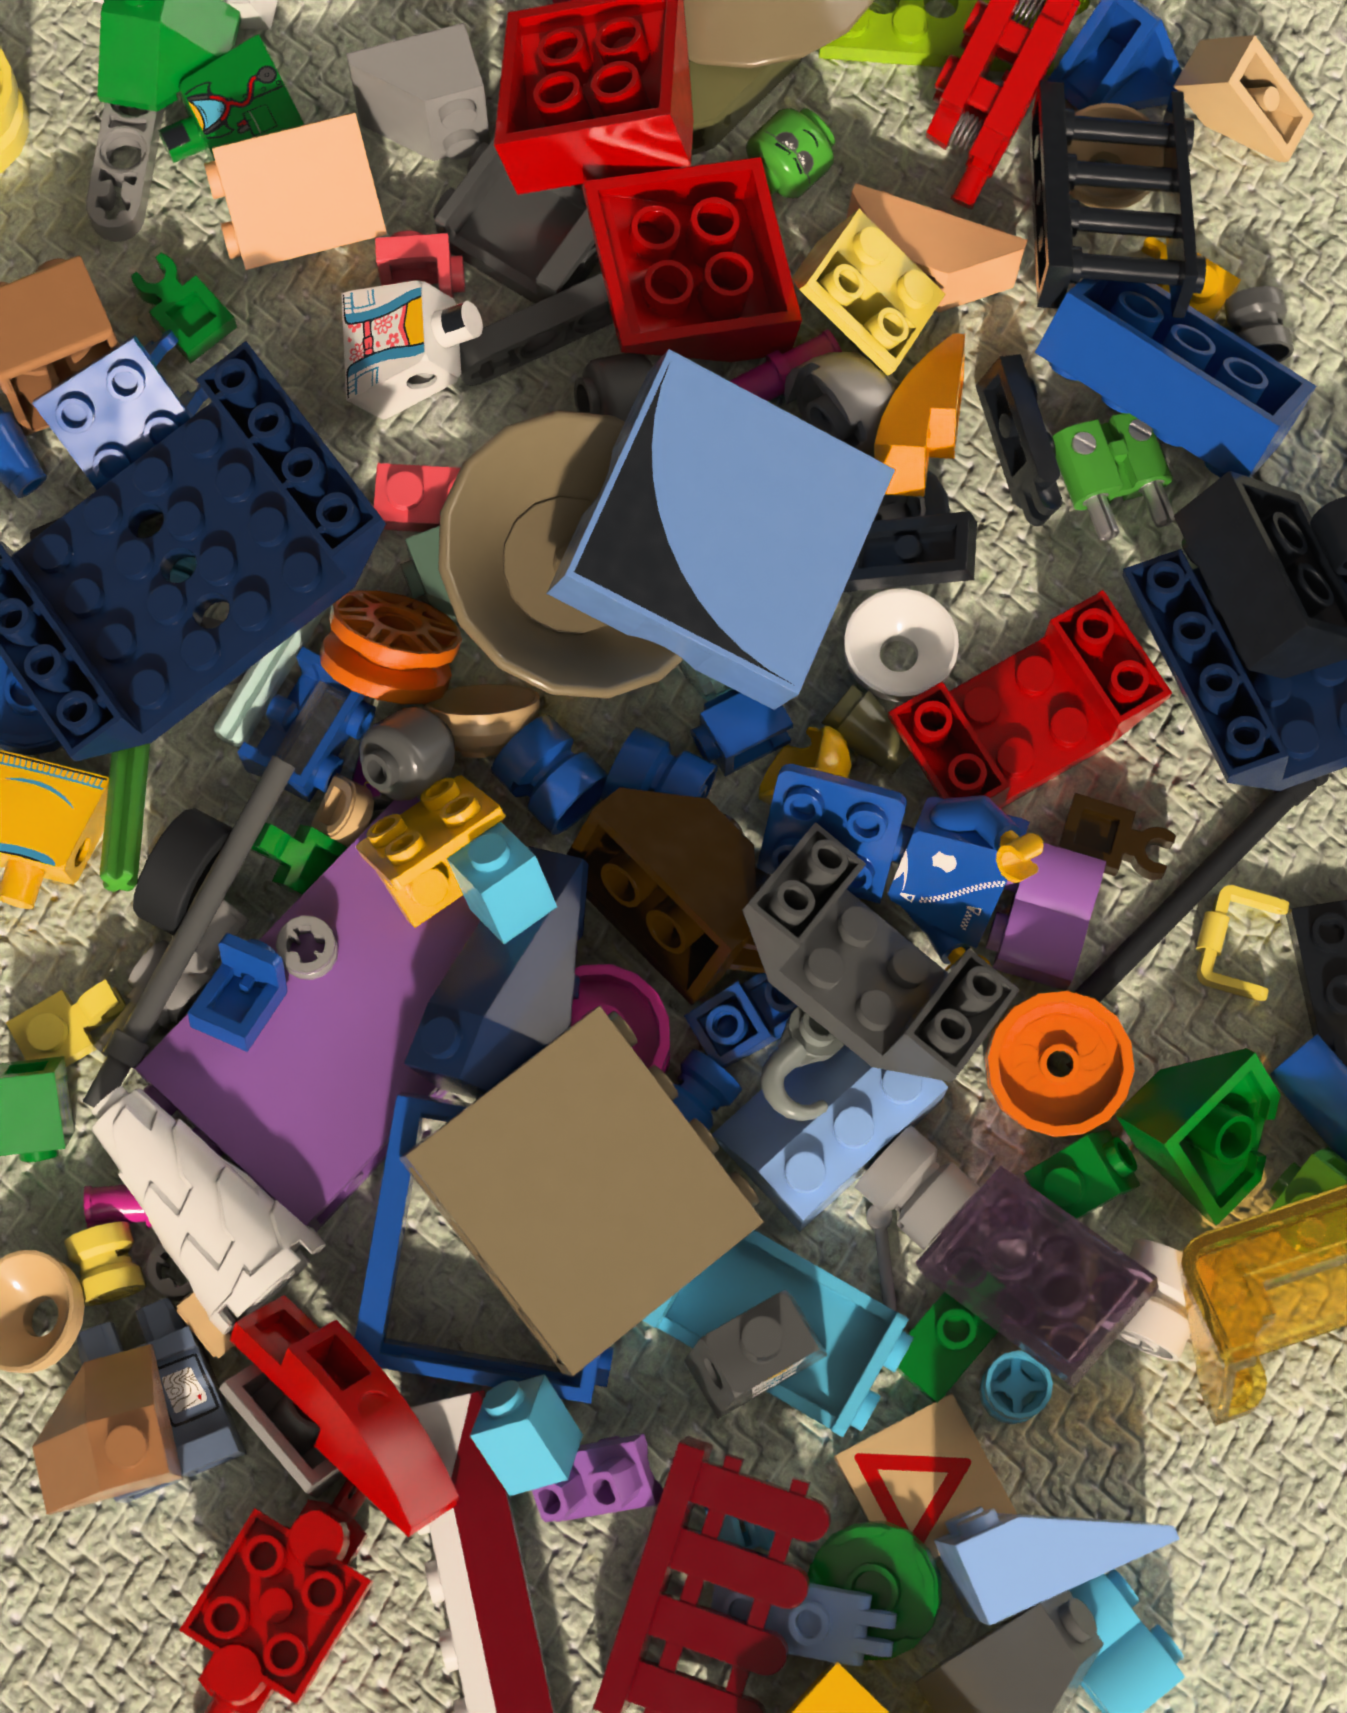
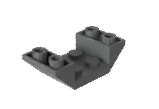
M815 822L743 909L769 983L871 1067L952 1082L965 1067L1020 990L970 948L947 971L934 962L847 890L866 863Z

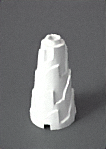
M120 1086L103 1098L92 1110V1114L98 1119L92 1127V1132L120 1170L119 1177L147 1214L150 1224L162 1246L190 1282L196 1298L206 1310L209 1320L223 1335L232 1331L236 1322L229 1313L230 1310L236 1317L240 1316L243 1312L249 1315L281 1291L311 1262L300 1250L302 1246L315 1255L320 1253L325 1247L326 1243L312 1227L304 1225L277 1200L275 1202L245 1172L223 1160L180 1118L175 1120L140 1088L128 1093L123 1086Z

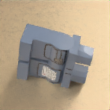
M164 1298L135 1311L147 1342L138 1347L149 1344L153 1345L182 1475L192 1477L244 1456L247 1452L225 1398L219 1390V1383L204 1351L203 1344L176 1312L177 1307L174 1302L169 1298ZM110 1321L81 1331L77 1336L79 1357L82 1365L84 1362L124 1351L115 1325ZM183 1479L114 1497V1501L128 1503L178 1483Z

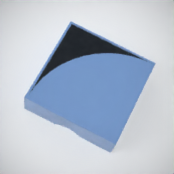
M668 349L650 369L644 379L612 449L611 462L604 484L596 499L583 513L546 594L628 636L646 639L667 648L685 660L693 669L775 710L799 695L895 469Z

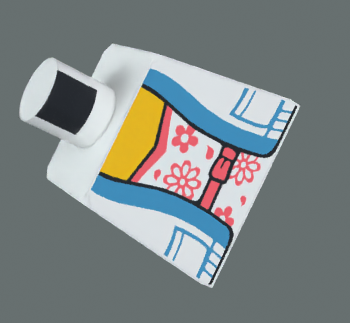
M418 280L342 293L346 401L384 420L456 383L461 375L460 343L477 338L482 334V318L476 306L470 301L456 304L452 297L427 282Z

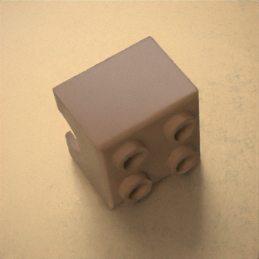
M80 255L68 260L61 258L49 260L40 265L33 274L10 283L0 282V387L3 393L6 394L24 435L28 436L49 427L32 404L33 400L119 345Z

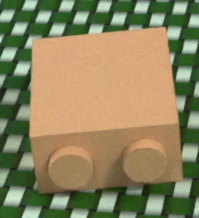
M354 112L212 147L215 160L204 163L213 199L226 198L232 221L221 223L230 259L242 257L245 270L387 235L359 124Z

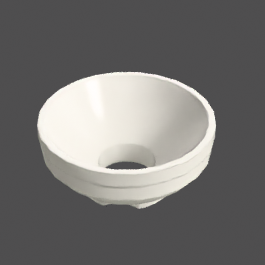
M906 588L889 589L876 593L864 600L849 619L844 636L845 659L857 683L866 691L870 690L875 696L894 702H907L942 681L944 683L956 663L959 649L958 632L952 617L945 607L934 598L920 591ZM893 641L904 642L914 649L917 661L908 671L895 672L885 667L881 662V649Z

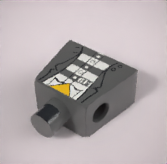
M784 1290L704 1335L684 1359V1362L716 1418L719 1419L820 1361L828 1354L794 1296ZM712 1364H713L714 1367L716 1368V1370H717V1372H718V1374H719V1376H720V1378H721V1381H720L719 1378L717 1377V1375H716V1373H715V1371H714V1369H713V1367H712Z

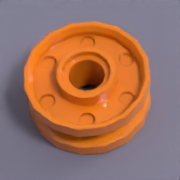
M356 590L349 592L332 604L329 615L332 631L324 638L319 655L321 666L334 680L357 693L377 700L398 704H426L443 697L448 690L452 677L449 663L459 653L462 642L459 627L446 614L416 599L379 590Z

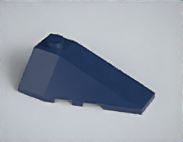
M528 846V849L536 855L557 908L506 944H503L482 921L479 922L430 998L404 1061L405 1065L439 1089L478 1099L571 1027L572 1003L574 999H579L580 978L575 974L577 941L583 937L589 865L582 858Z

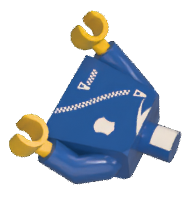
M984 795L946 799L935 796L927 798L915 827L901 825L892 861L899 863L887 895L892 902L903 908L926 935L944 964H950L945 968V971L970 946L977 949L1007 880L1017 883L1038 873V865L1032 862L1031 859L1042 854L1044 847L1043 840L1039 835L1026 833L1029 821L1005 814L989 797ZM978 955L991 966L988 959H986L984 956Z

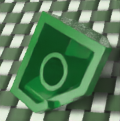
M104 0L100 20L97 93L99 102L158 112L177 101L176 93L180 92L178 86L182 80L235 47L242 19L241 12L223 0Z
M1248 1048L1160 1069L1115 1116L1141 1156L1209 1222L1217 1226L1262 1180L1267 1156L1258 1150L1265 1120H1275L1281 1094L1257 1054Z

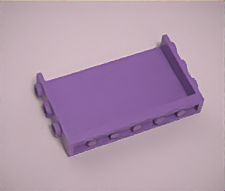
M417 797L405 801L394 800L259 939L277 952V935L283 925L299 916H315L325 921L333 931L338 945V957L333 968L327 974L313 980L299 979L291 975L284 967L288 993L248 1052L191 1028L187 1014L134 1068L148 1083L142 1091L170 1116L178 1111L194 1126L192 1130L220 1157L223 1154L226 1155L275 1202L277 1200L304 1225L312 1227L316 1232L386 1159L397 1095L400 1092H408L443 1098L449 1092L437 1088L405 1065L404 1061L430 998L481 920L470 910L463 895L414 928L401 912L377 872L361 857L356 849V845L367 837V831L374 823L388 815L402 814L420 802ZM305 933L298 937L301 945L293 942L290 948V952H297L303 963H308L317 959L314 951L322 953L325 944L317 943L312 933Z

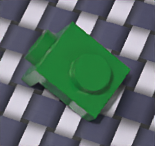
M1107 1129L1082 1137L1024 1173L1056 1231L1066 1228L1114 1198L1129 1193L1140 1186V1182L1134 1173L1137 1170V1163L1131 1150L1122 1139L1113 1137Z

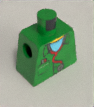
M258 34L182 80L178 88L188 117L158 129V132L174 164L204 150L209 160L214 161L212 147L304 125V122Z

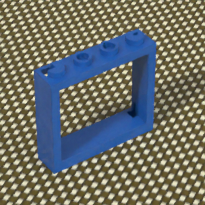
M400 1092L396 1097L355 1339L383 1369L495 1387L509 1380L520 1382L545 1374L560 1399L591 1404L594 1385L607 1387L613 1347L607 1348L578 1373L571 1376L562 1374L558 1367L386 1338L414 1180L399 1160V1157L420 1142L424 1118L448 1122L472 1104Z

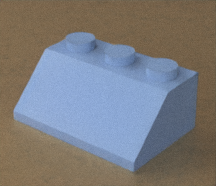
M844 1045L831 1058L794 1068L784 1079L785 1090L791 1099L802 1105H811L819 1100H824L828 1104V1110L816 1119L806 1121L786 1118L772 1108L761 1089L721 1125L712 1136L800 1232L863 1175L910 1125L915 1127L942 1102L948 1086L938 1079L871 1067Z

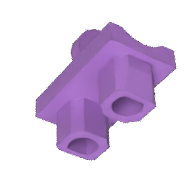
M644 1433L627 1437L612 1436L600 1439L598 1442L580 1445L568 1480L532 1490L540 1516L545 1522H561L655 1506L660 1502L663 1492L662 1485L654 1478L650 1469L648 1444Z

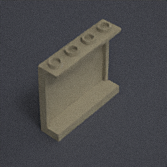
M600 1006L584 1014L581 1017L582 1019L432 1135L420 1141L399 1157L402 1164L562 1374L571 1376L578 1373L764 1222L754 1209L760 1201L752 1187L736 1171L730 1175L727 1174L713 1155L719 1150V1147L711 1133L698 1119L693 1118L689 1122L673 1103V1100L678 1097V1092L670 1079L658 1066L654 1064L650 1068L645 1066L632 1049L638 1041L629 1025L615 1011L607 1015Z

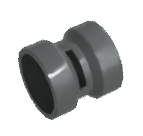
M1273 286L1251 287L1234 293L1226 299L1224 303L1226 321L1230 327L1234 328V332L1238 337L1278 362H1282L1292 355L1294 351L1292 334L1289 328L1283 326V318L1288 310L1285 294L1282 289Z

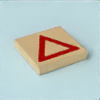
M953 1393L942 1398L939 1403L934 1402L834 1456L866 1520L887 1521L910 1530L930 1549L934 1559L940 1556L934 1540L949 1534L945 1525L947 1520L981 1506L984 1511L995 1508L996 1513L1017 1514Z

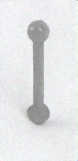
M872 1205L867 1211L866 1220L875 1232L882 1301L884 1305L897 1312L887 1228L892 1223L891 1210L881 1212L876 1206Z

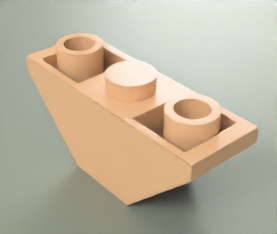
M855 183L851 193L847 218L860 209L945 293V296L935 310L936 312H942L1014 287L1028 240L1008 234L1000 229L990 228L951 215L942 210L933 209L893 196L885 191H878Z

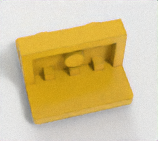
M462 775L437 781L421 794L420 802L400 815H388L374 823L367 831V837L356 845V849L361 857L377 872L401 912L414 928L463 896L447 858L500 821L502 822L506 817L497 802Z

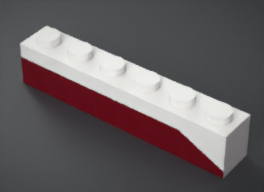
M482 1390L411 1407L436 1448L459 1495L455 1507L418 1531L419 1535L431 1533L436 1560L425 1562L428 1587L433 1603L445 1601L450 1628L439 1631L442 1655L447 1672L459 1670L464 1693L463 1698L453 1700L454 1713H556L511 1499L470 1437L486 1392Z

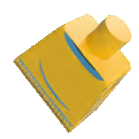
M0 750V867L5 868L0 883V901L19 908L33 909L43 878L66 884H75L79 880L104 832L109 777Z

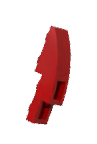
M283 1295L235 1322L230 1341L321 1428L315 1447L407 1537H410L456 1506L459 1495L442 1459L420 1421L382 1368L336 1319L319 1328L289 1298Z

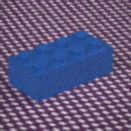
M1082 279L1066 293L1035 351L1036 354L1049 361L1051 368L1057 374L1069 380L1082 382L1099 393L1107 406L1115 411L1125 414L1130 413L1152 427L1154 434L1163 442L1171 446L1183 447L1202 459L1208 470L1220 478L1228 471L1251 478L1282 444L1317 387L1191 306H1188L1184 318L1172 317L1170 293L1156 284Z

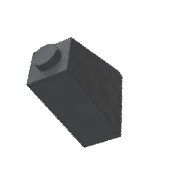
M1067 1590L1012 1616L941 1661L914 1683L934 1713H1064L1104 1643L1097 1634V1625L1089 1608L1081 1600L1074 1598L1070 1591Z

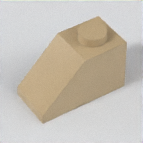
M1255 35L1200 40L1174 85L1178 92H1183L1185 102L1204 126L1278 162H1288L1314 116Z

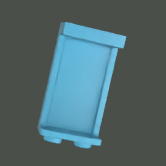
M753 1230L642 1320L693 1348L700 1338L775 1294L784 1290L788 1291L794 1296L828 1355L766 1392L823 1424L841 1437H844L850 1425L862 1432L881 1398L880 1395L870 1390L880 1370L884 1366L895 1373L914 1339L913 1336L903 1331L909 1318L756 1230Z

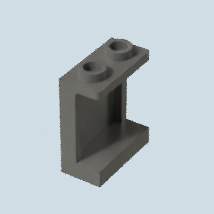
M494 138L490 144L486 142L480 144L469 161L467 167L468 174L456 189L451 187L443 193L434 210L433 217L437 234L448 233L451 254L454 256L462 255L464 262L534 304L585 281L599 262L583 191L575 186H567L517 195L495 149Z

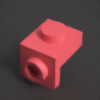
M408 230L396 232L390 237L375 238L376 262L381 286L418 280L425 281L428 284H439V290L453 299L454 293L465 292L463 256H451L448 233L423 235L420 232Z

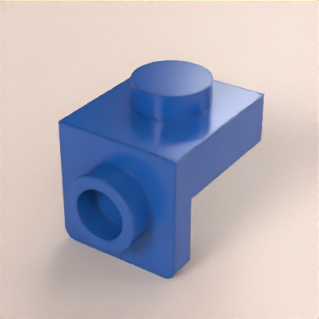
M226 933L218 944L222 963L187 1014L191 1028L248 1052L288 993L282 957L266 943L256 939L246 941Z

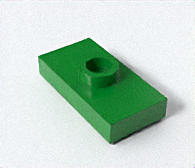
M972 1259L908 1333L914 1339L896 1371L933 1403H939L1023 1302Z

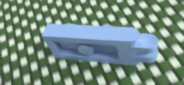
M810 1583L809 1593L799 1606L792 1609H784L772 1605L765 1628L783 1636L787 1642L790 1655L834 1663L838 1662L839 1664L863 1666L864 1654L880 1657L892 1656L893 1641L867 1636L868 1626L895 1629L897 1614L870 1608L872 1599L870 1594ZM714 1584L711 1609L747 1621L754 1598Z

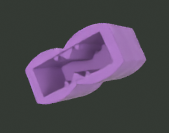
M1043 842L1042 854L1031 859L1032 862L1038 865V873L1017 883L1007 880L1004 889L1014 892L1008 915L996 912L986 943V949L997 952L993 964L995 970L1067 991L1073 981L1106 861Z

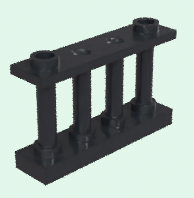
M1039 82L1029 122L1037 307L1058 309L1067 293L1069 284L1079 283L1080 278L1170 285L1172 317L1184 318L1192 294H1200L1202 292L1206 277L1205 256L1197 255L1189 167V155L1193 146L1195 126L1193 118H1185L1183 92L1171 91L1162 122L1075 116L1074 109H1065L1064 83ZM1072 140L1164 147L1163 167L1078 161L1076 154L1068 153L1067 146H1070ZM1077 185L1163 192L1164 213L1080 206L1079 200L1070 199V191H1073L1074 186ZM1077 231L1166 238L1168 259L1083 253L1082 247L1073 246L1072 237H1075Z

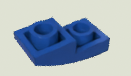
M758 973L743 984L737 981L684 1015L708 1057L725 1069L780 1039L787 1019L798 1006L769 983L766 973Z

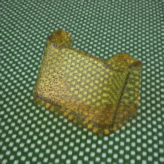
M1347 1184L1202 1233L1190 1240L1184 1248L1180 1265V1279L1201 1397L1214 1426L1248 1415L1255 1411L1264 1400L1267 1379L1258 1356L1347 1326Z

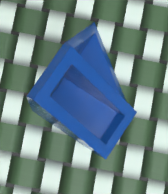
M1101 0L1046 82L1064 83L1065 99L1079 111L1088 106L1101 103L1121 104L1132 107L1135 110L1167 105L1171 91L1178 92L1174 85L1182 70L1161 18L1138 0Z

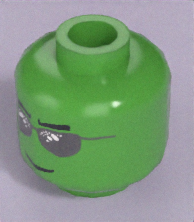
M782 108L749 138L746 144L748 159L761 157L771 196L776 192L786 198L797 199L805 194L831 168L834 163L832 146L835 144V138L826 123L813 111L807 108H803L800 111L793 108Z

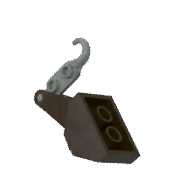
M621 787L592 809L566 854L582 858L589 864L586 898L691 1006L717 985L728 969L766 973L743 909L771 875L755 867L754 844L744 835L741 827L732 817L723 814L707 798ZM797 1007L787 1019L776 1050L770 1054L762 1067L761 1087L766 1100L775 1111L789 1119L806 1121L816 1119L828 1110V1104L824 1100H819L811 1105H802L795 1102L788 1096L785 1090L784 1079L794 1068L831 1058L844 1044L800 1007Z

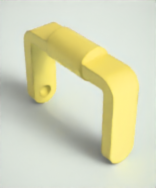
M1227 885L1215 897L1212 911L1204 913L1196 950L1201 953L1197 968V978L1201 984L1207 987L1253 1000L1266 1001L1269 992L1267 988L1215 973L1213 968L1216 956H1220L1230 920L1227 916L1230 901L1282 915L1288 913L1290 903L1284 899L1234 885Z

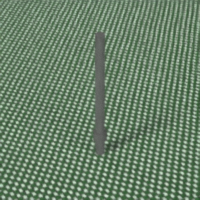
M272 756L125 1025L122 1030L115 1028L105 1045L103 1052L107 1054V1057L83 1099V1102L95 1107L109 1093L122 1085L131 1067L135 1068L144 1059L150 1048L145 1043L292 776L295 770L294 766L275 756Z

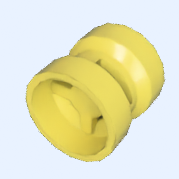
M112 1222L91 1227L71 1235L64 1241L69 1261L80 1266L79 1273L81 1278L79 1282L83 1291L84 1306H95L117 1301L145 1289L146 1283L142 1269L133 1263L131 1256L128 1255L134 1244L128 1222Z

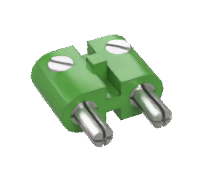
M1130 413L1113 415L1108 423L1100 424L1098 419L1083 422L1062 429L1052 436L1056 448L1055 458L1072 505L1076 510L1089 511L1099 540H1111L1118 536L1120 532L1109 505L1114 498L1122 496L1123 501L1144 496L1156 527H1164L1173 523L1175 520L1174 513L1164 490V487L1172 482L1173 476L1152 427Z

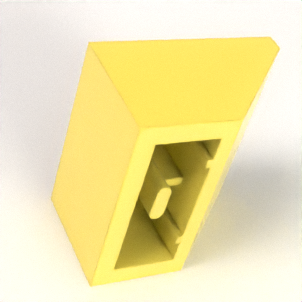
M860 209L818 240L792 276V280L798 289L887 376L897 369L945 296V293Z

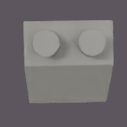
M464 23L346 54L358 116L362 126L432 161L448 157L451 159L467 158L473 155L478 146L483 142L490 144L484 85Z

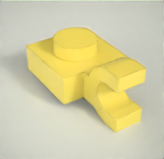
M105 979L83 993L75 1004H73L66 992L60 990L5 1023L25 1060L64 1056L67 1067L96 1050L93 1046L95 1042L89 1032L102 1024L116 1019L127 1004L116 987L112 988L109 981Z

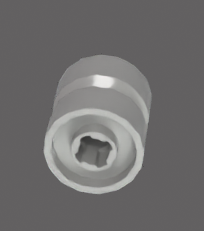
M910 1125L875 1160L857 1182L855 1188L881 1212L895 1209L899 1213L897 1226L921 1249L925 1250L966 1206L980 1187L954 1163L940 1166L937 1163L938 1149Z

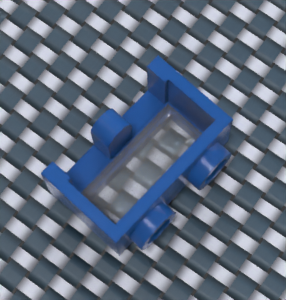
M302 646L296 656L302 672L300 678L287 698L276 694L271 700L266 711V717L270 726L258 746L255 748L243 742L237 753L245 770L260 777L272 756L294 766L295 770L284 790L310 803L318 789L326 793L333 776L336 773H341L344 760L338 757L350 736L357 740L363 737V734L372 723L376 707L370 704L373 698L352 691L334 680L321 666L320 655Z

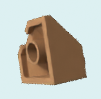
M149 1344L84 1362L32 1446L47 1515L183 1478L153 1345Z

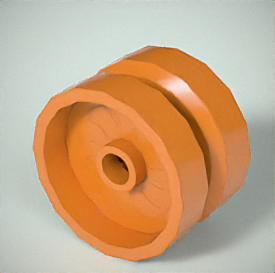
M1070 991L1036 994L1009 1008L991 1030L984 1054L986 1083L999 1108L1020 1126L1053 1137L1085 1134L1109 1121L1126 1100L1135 1071L1132 1043L1118 1017L1096 999ZM1063 1051L1071 1058V1062L1066 1064L1071 1070L1068 1074L1061 1077L1052 1075L1047 1068V1059L1053 1052Z

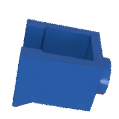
M731 689L704 703V711L700 713V725L690 730L702 758L709 762L716 760L726 777L790 744L791 738L787 730L793 728V722L783 705L773 710Z

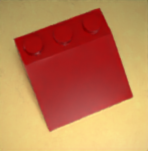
M571 0L508 12L494 146L517 195L579 185L587 180L691 166L694 119L684 0Z
M761 157L583 181L582 190L620 352L663 356L670 349L690 359L738 362L765 358L767 354L777 349L783 354L793 348L802 323V317Z

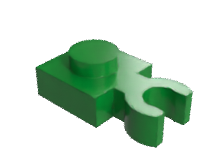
M160 253L156 256V260L160 270L165 274L160 282L148 283L137 271L131 275V279L138 296L143 301L156 305L149 311L152 322L162 333L172 330L179 340L175 345L176 349L191 364L235 330L237 324L234 316L196 275L184 285H181L180 276L174 261L166 254Z

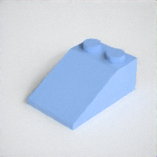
M981 1506L947 1520L945 1525L949 1534L935 1539L934 1542L965 1616L984 1624L992 1625L1175 1542L1180 1538L1175 1527L1171 1525L1143 1521L996 1513L995 1508L984 1511Z

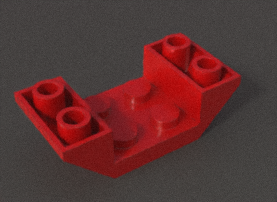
M1102 590L1051 619L1044 637L950 691H948L942 681L889 711L887 716L940 798L984 795L989 797L1001 809L1109 747L1169 699L1172 692L1105 591Z

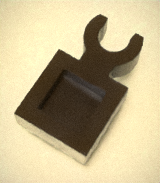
M1075 793L1058 847L1106 861L1105 874L1116 876L1123 860L1131 863L1133 869L1140 876L1150 880H1160L1166 873L1167 865L1150 860L1146 854V847L1158 845L1162 848L1171 849L1176 835L1163 827H1150L1142 832L1132 829L1136 811Z

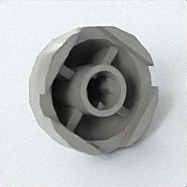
M828 352L793 368L786 377L784 394L786 404L795 399L797 400L798 409L802 416L801 420L874 458V443L881 417L899 385L892 374L887 376L874 362L855 352Z

